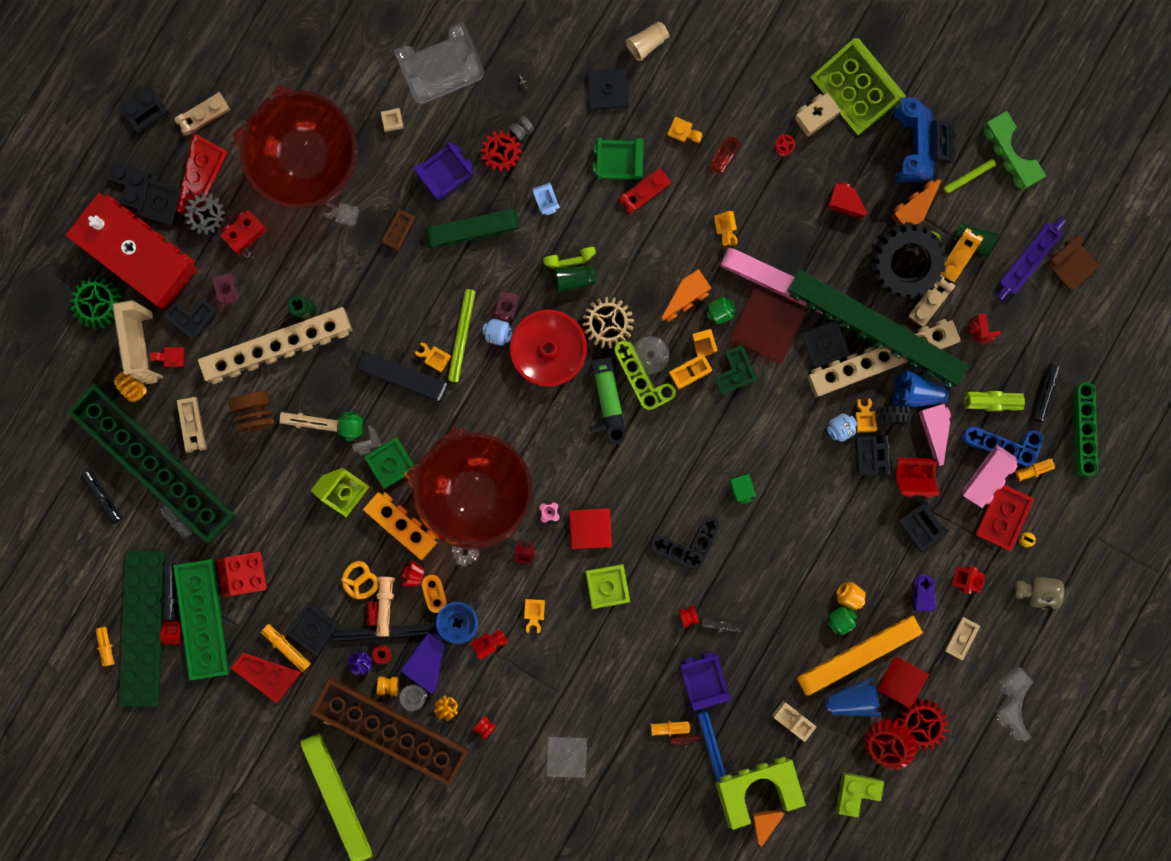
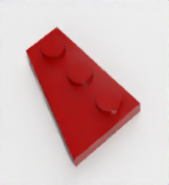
M242 653L231 667V669L277 704L302 673L246 653Z

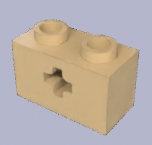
M828 93L823 96L819 94L812 100L813 103L808 107L804 105L797 110L798 114L795 120L807 137L836 118L841 112ZM814 111H815V112H818V111H819V112H820V115L817 114V115L814 116L813 113H814Z

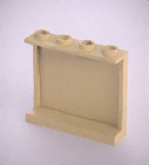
M134 301L113 304L124 374L131 378H136V380H141V382H146V384L157 383V379H162L163 375L149 369L142 321L153 319L152 311Z

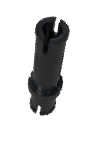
M1048 365L1045 379L1041 383L1043 386L1032 417L1033 420L1045 421L1053 390L1057 387L1056 380L1061 368L1060 366Z
M89 470L82 474L80 478L99 503L100 510L105 512L112 524L119 522L123 517L114 506L115 502L113 499L108 497L92 471Z
M162 562V620H175L174 603H176V599H174L175 575L173 567L175 562Z

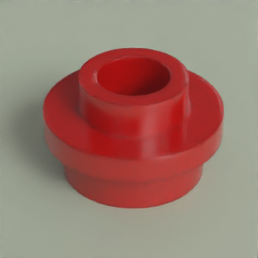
M385 645L375 647L372 652L374 662L380 665L388 663L391 659V650ZM380 651L385 652L384 658L379 657Z

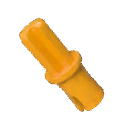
M1048 459L1017 469L1015 474L1020 482L1033 476L1039 477V474L1054 470L1055 465L1052 459Z
M97 628L96 635L99 645L97 650L100 653L102 666L115 664L111 649L113 645L109 643L107 628Z
M687 721L652 723V736L668 734L671 736V734L689 733L690 725Z

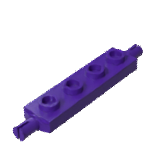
M1059 217L1054 225L1047 223L999 283L1003 288L996 295L999 300L1003 301L1008 293L1016 294L1063 236L1060 228L1066 223L1065 219L1062 220L1063 217Z

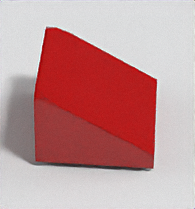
M163 621L160 634L162 644L181 645V621Z

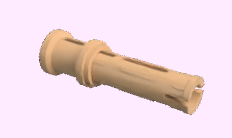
M378 577L379 593H377L376 597L379 599L376 636L388 637L390 604L394 598L392 588L395 578Z

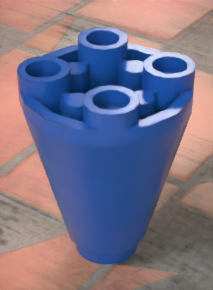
M906 369L901 375H896L894 379L896 389L892 402L895 405L905 407L934 406L946 404L949 392L947 389L912 370Z

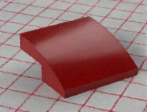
M610 508L569 511L571 549L612 547Z
M895 656L877 690L911 709L929 674Z

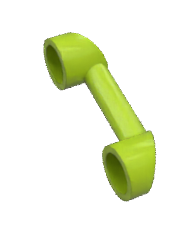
M588 247L580 250L581 256L559 261L558 255L544 257L543 262L545 266L551 268L569 267L586 263L596 254L595 247Z

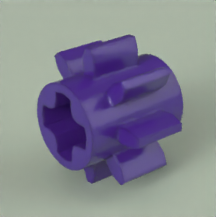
M364 651L360 654L355 652L349 657V665L347 667L356 676L359 673L366 674L371 669L372 659Z

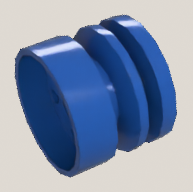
M453 602L445 605L440 610L436 626L439 634L445 640L453 644H463L469 642L476 635L479 620L477 614L470 606L462 602ZM455 619L463 620L460 629L453 626L456 623Z

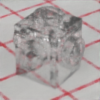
M461 536L459 542H455L451 553L454 554L452 558L456 559L455 563L466 567L467 564L472 565L473 561L477 562L480 551H478L480 543ZM465 548L469 551L467 556L463 554Z

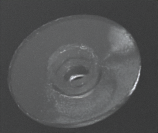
M648 336L638 340L633 346L647 374L659 373L666 367L669 361V350L661 339ZM649 351H652L654 353L653 358H649L647 356V353ZM632 361L636 369H638L637 363Z

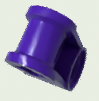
M920 574L914 579L913 609L914 611H935V581L930 576ZM924 580L928 582L927 585L921 586V582H924Z

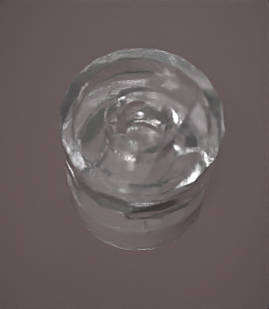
M417 683L408 685L400 693V703L406 710H418L427 700V691Z

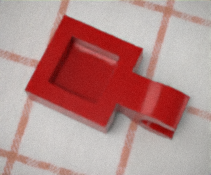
M164 347V353H150V361H164V367H185V348Z
M500 629L491 636L488 633L471 642L481 660L496 651V645H504L508 640Z

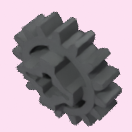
M201 192L200 197L194 194V200L187 199L189 206H183L187 212L182 213V216L188 218L184 222L191 224L189 226L190 230L195 229V232L198 234L202 231L203 234L208 235V230L214 233V227L221 228L219 221H224L221 215L225 214V211L220 209L224 206L223 204H217L219 198L215 197L212 199V194L208 193L206 196L205 193ZM201 202V205L195 207L197 203ZM198 211H205L210 216H203Z

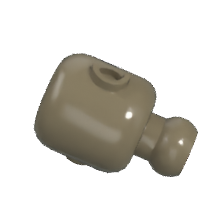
M1035 577L1031 584H1027L1024 581L1016 582L1014 595L1018 599L1029 598L1032 607L1042 608V610L1058 609L1062 606L1064 599V584L1056 578Z

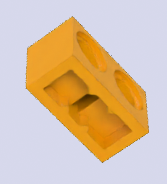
M704 354L673 369L668 374L678 391L710 374L713 370Z

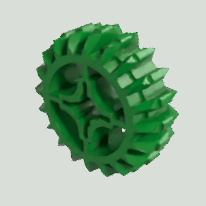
M89 277L88 283L82 280V287L75 286L78 292L71 293L75 296V299H70V303L75 304L70 308L72 311H76L73 316L75 318L79 317V323L85 322L87 327L92 324V327L95 329L98 327V324L104 328L105 322L111 325L112 321L110 319H115L113 304L122 303L118 301L122 298V295L117 294L119 288H114L115 284L113 282L108 283L106 278H103L101 281L100 277H96L95 280ZM101 288L108 292L110 300L103 299ZM92 290L91 295L87 298H84L86 294ZM97 300L103 302V303H97L96 305L91 304V303L97 302ZM83 305L90 307L92 317L85 313ZM106 307H109L108 310L103 315H101L102 310Z

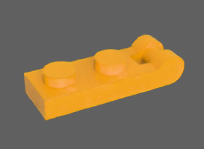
M966 228L951 251L947 261L944 262L946 266L945 272H941L942 276L954 283L983 240L982 236H976L968 228ZM966 239H968L971 242H973V244L969 246L964 242L966 241Z

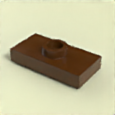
M398 209L381 243L399 252L416 217Z

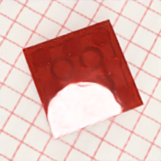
M754 288L730 340L782 364L806 312Z

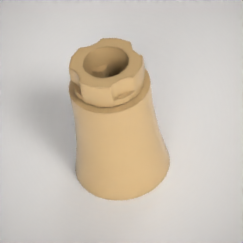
M657 22L640 33L627 38L626 44L632 55L641 62L651 51L669 37V32L662 22Z

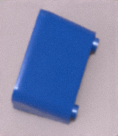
M901 98L894 108V118H899L903 122V128H913V155L907 156L903 161L902 171L895 173V184L927 183L934 176V159H931L930 133L933 114L930 109L916 98Z

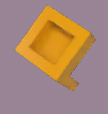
M711 329L692 334L691 337L697 357L702 354L707 356L717 352Z

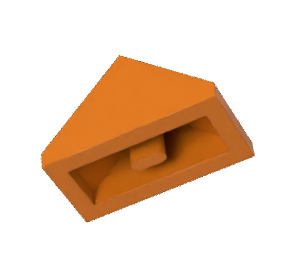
M780 809L752 814L756 839L760 846H763L785 815Z

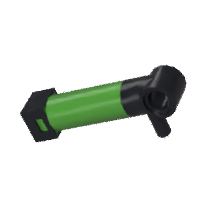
M611 357L592 361L604 424L590 426V432L594 434L606 431L608 441L611 444L619 445L625 440L626 431ZM613 430H619L622 433V437L619 440H614L611 437Z

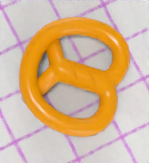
M362 561L351 563L345 569L341 578L344 590L355 599L368 598L379 588L377 576L371 573L368 565ZM354 568H363L364 573L356 580L348 579L350 572ZM367 579H371L373 587L365 593H359V586Z

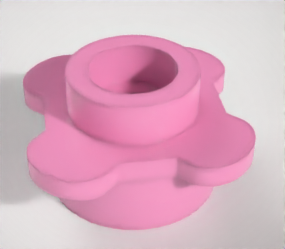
M554 502L550 505L543 503L540 505L542 522L559 520L557 503Z

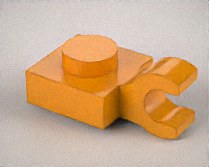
M675 117L668 131V136L684 143L687 138L700 143L703 133L691 130L693 124Z
M727 211L715 215L717 234H722L723 245H736L737 238L732 232L737 230L734 212Z

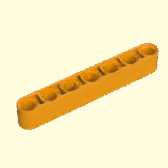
M914 615L909 616L797 677V680L805 695L808 696L918 637L923 632Z

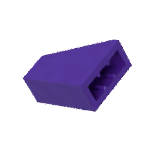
M429 632L401 670V672L431 694L435 692L446 644L443 642L444 638L436 632L433 634Z

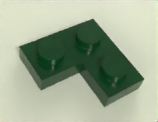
M743 345L724 352L731 370L714 377L721 395L757 381Z

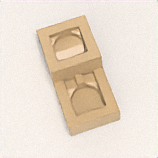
M784 701L772 715L773 718L804 742L817 727Z

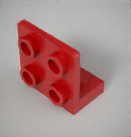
M260 552L216 559L222 598L267 589Z

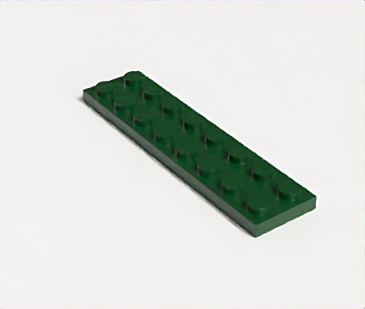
M126 551L119 706L158 707L160 704L162 657L160 634L163 623L161 603L163 594L162 562H166V552Z

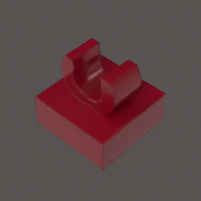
M520 541L519 546L515 548L514 562L533 565L535 554L533 543L530 542V547H523V541Z

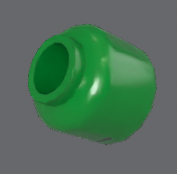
M720 297L711 301L708 304L709 310L706 311L708 319L718 325L732 320L734 313H736L732 300L726 297Z
M344 412L338 418V434L345 437L346 441H355L357 437L363 434L362 417L357 412Z
M841 606L829 614L827 622L835 634L844 635L856 627L855 619L858 617L852 609Z

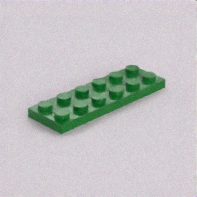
M213 559L173 565L189 680L228 675V660Z

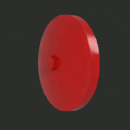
M541 310L528 315L517 325L511 338L510 354L515 368L522 377L535 385L553 387L570 381L578 374L586 359L587 342L582 328L572 317L556 310Z

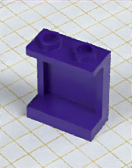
M451 141L447 143L445 148L422 165L419 163L413 167L416 174L437 201L474 175L472 170L474 166L468 158L464 160L461 156L463 152L456 143L453 145Z
M712 652L701 654L702 658L694 660V657L684 659L683 664H679L694 711L731 700L718 655Z

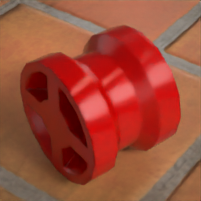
M789 135L780 136L774 146L776 153L782 157L790 155L795 147L794 139Z
M694 605L689 606L685 610L679 609L684 628L688 627L689 624L699 623Z
M484 716L472 730L478 732L481 738L485 740L496 725L490 723L488 717Z

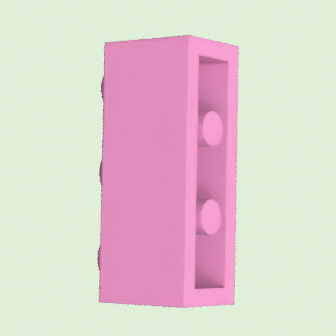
M995 445L962 489L963 496L981 508L985 504L988 505L993 500L995 491L997 489L1000 490L1005 484V478L1008 474H1012L1016 470V457Z

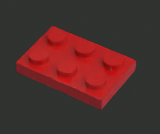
M1003 485L1000 490L997 489L993 494L994 498L988 504L974 535L1003 549L1012 551L1034 498Z

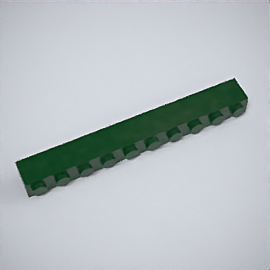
M801 269L787 290V293L790 294L789 297L796 301L802 300L807 303L806 306L809 309L823 312L825 318L837 320L840 322L839 325L847 330L851 328L857 332L856 335L860 338L872 340L874 342L873 345L876 347L888 349L895 358L900 359L902 357L907 360L908 365L916 369L918 367L923 369L924 374L931 378L937 377L946 387L958 386L969 367L965 362Z

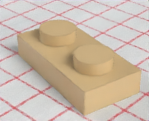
M961 617L944 651L963 660L980 626Z

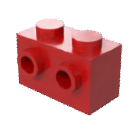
M249 210L241 212L236 218L237 221L232 225H227L220 235L238 255L244 252L267 230Z

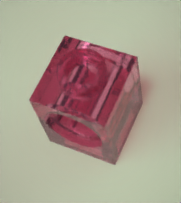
M232 273L212 277L217 300L224 302V304H230L235 302V299L240 298L236 279ZM230 285V292L223 294V287Z
M501 291L495 314L499 316L498 319L507 322L510 319H515L520 301L519 295ZM503 304H512V310L509 312L503 311Z

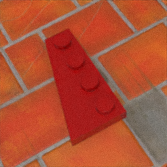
M194 133L191 138L176 211L180 213L187 212L183 206H189L187 199L194 200V194L200 197L202 192L207 196L227 155L226 150ZM201 202L197 203L195 207L201 205Z

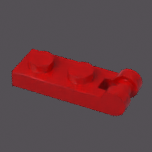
M659 168L627 193L623 194L618 200L626 206V211L630 215L672 182L662 169ZM633 196L637 200L634 204L630 201V198Z

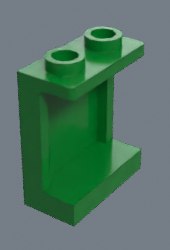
M598 137V143H594V154H597V162L593 161V173H597V179L642 180L644 138H636V141L602 140V138Z

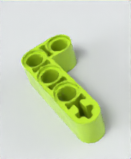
M620 341L616 344L615 353L643 408L647 410L654 409L675 397L676 388L671 383H665L654 388L631 342ZM622 344L623 346L629 347V349L627 350L628 356L633 354V358H629L626 361H624L623 358H626L627 356L624 352H620ZM630 361H634L638 365V369L635 372L628 369ZM639 378H643L647 383L644 389H640L636 384ZM664 387L671 388V397H665L662 394ZM650 395L655 398L653 406L646 404V396Z

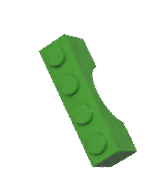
M1008 111L988 121L983 126L986 137L992 140L997 155H1001L1004 160L1003 165L1005 169L1011 172L1014 177V184L1023 191L1046 177L1037 160L1022 159L1013 151L1011 137L1017 126Z

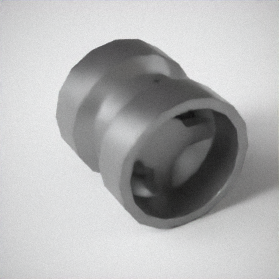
M521 115L516 123L508 126L518 141L523 140L527 133H531L534 130L533 125L524 115Z

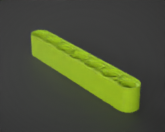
M317 733L302 740L301 746L351 861H364L373 857L369 843L320 733Z

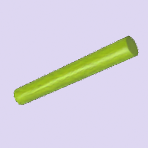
M991 159L943 187L945 193H950L996 166L995 161Z

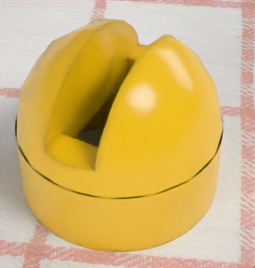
M1025 532L1020 535L1019 543L1021 546L1029 548L1035 544L1036 539L1032 533ZM1024 537L1031 539L1032 543L1024 540Z

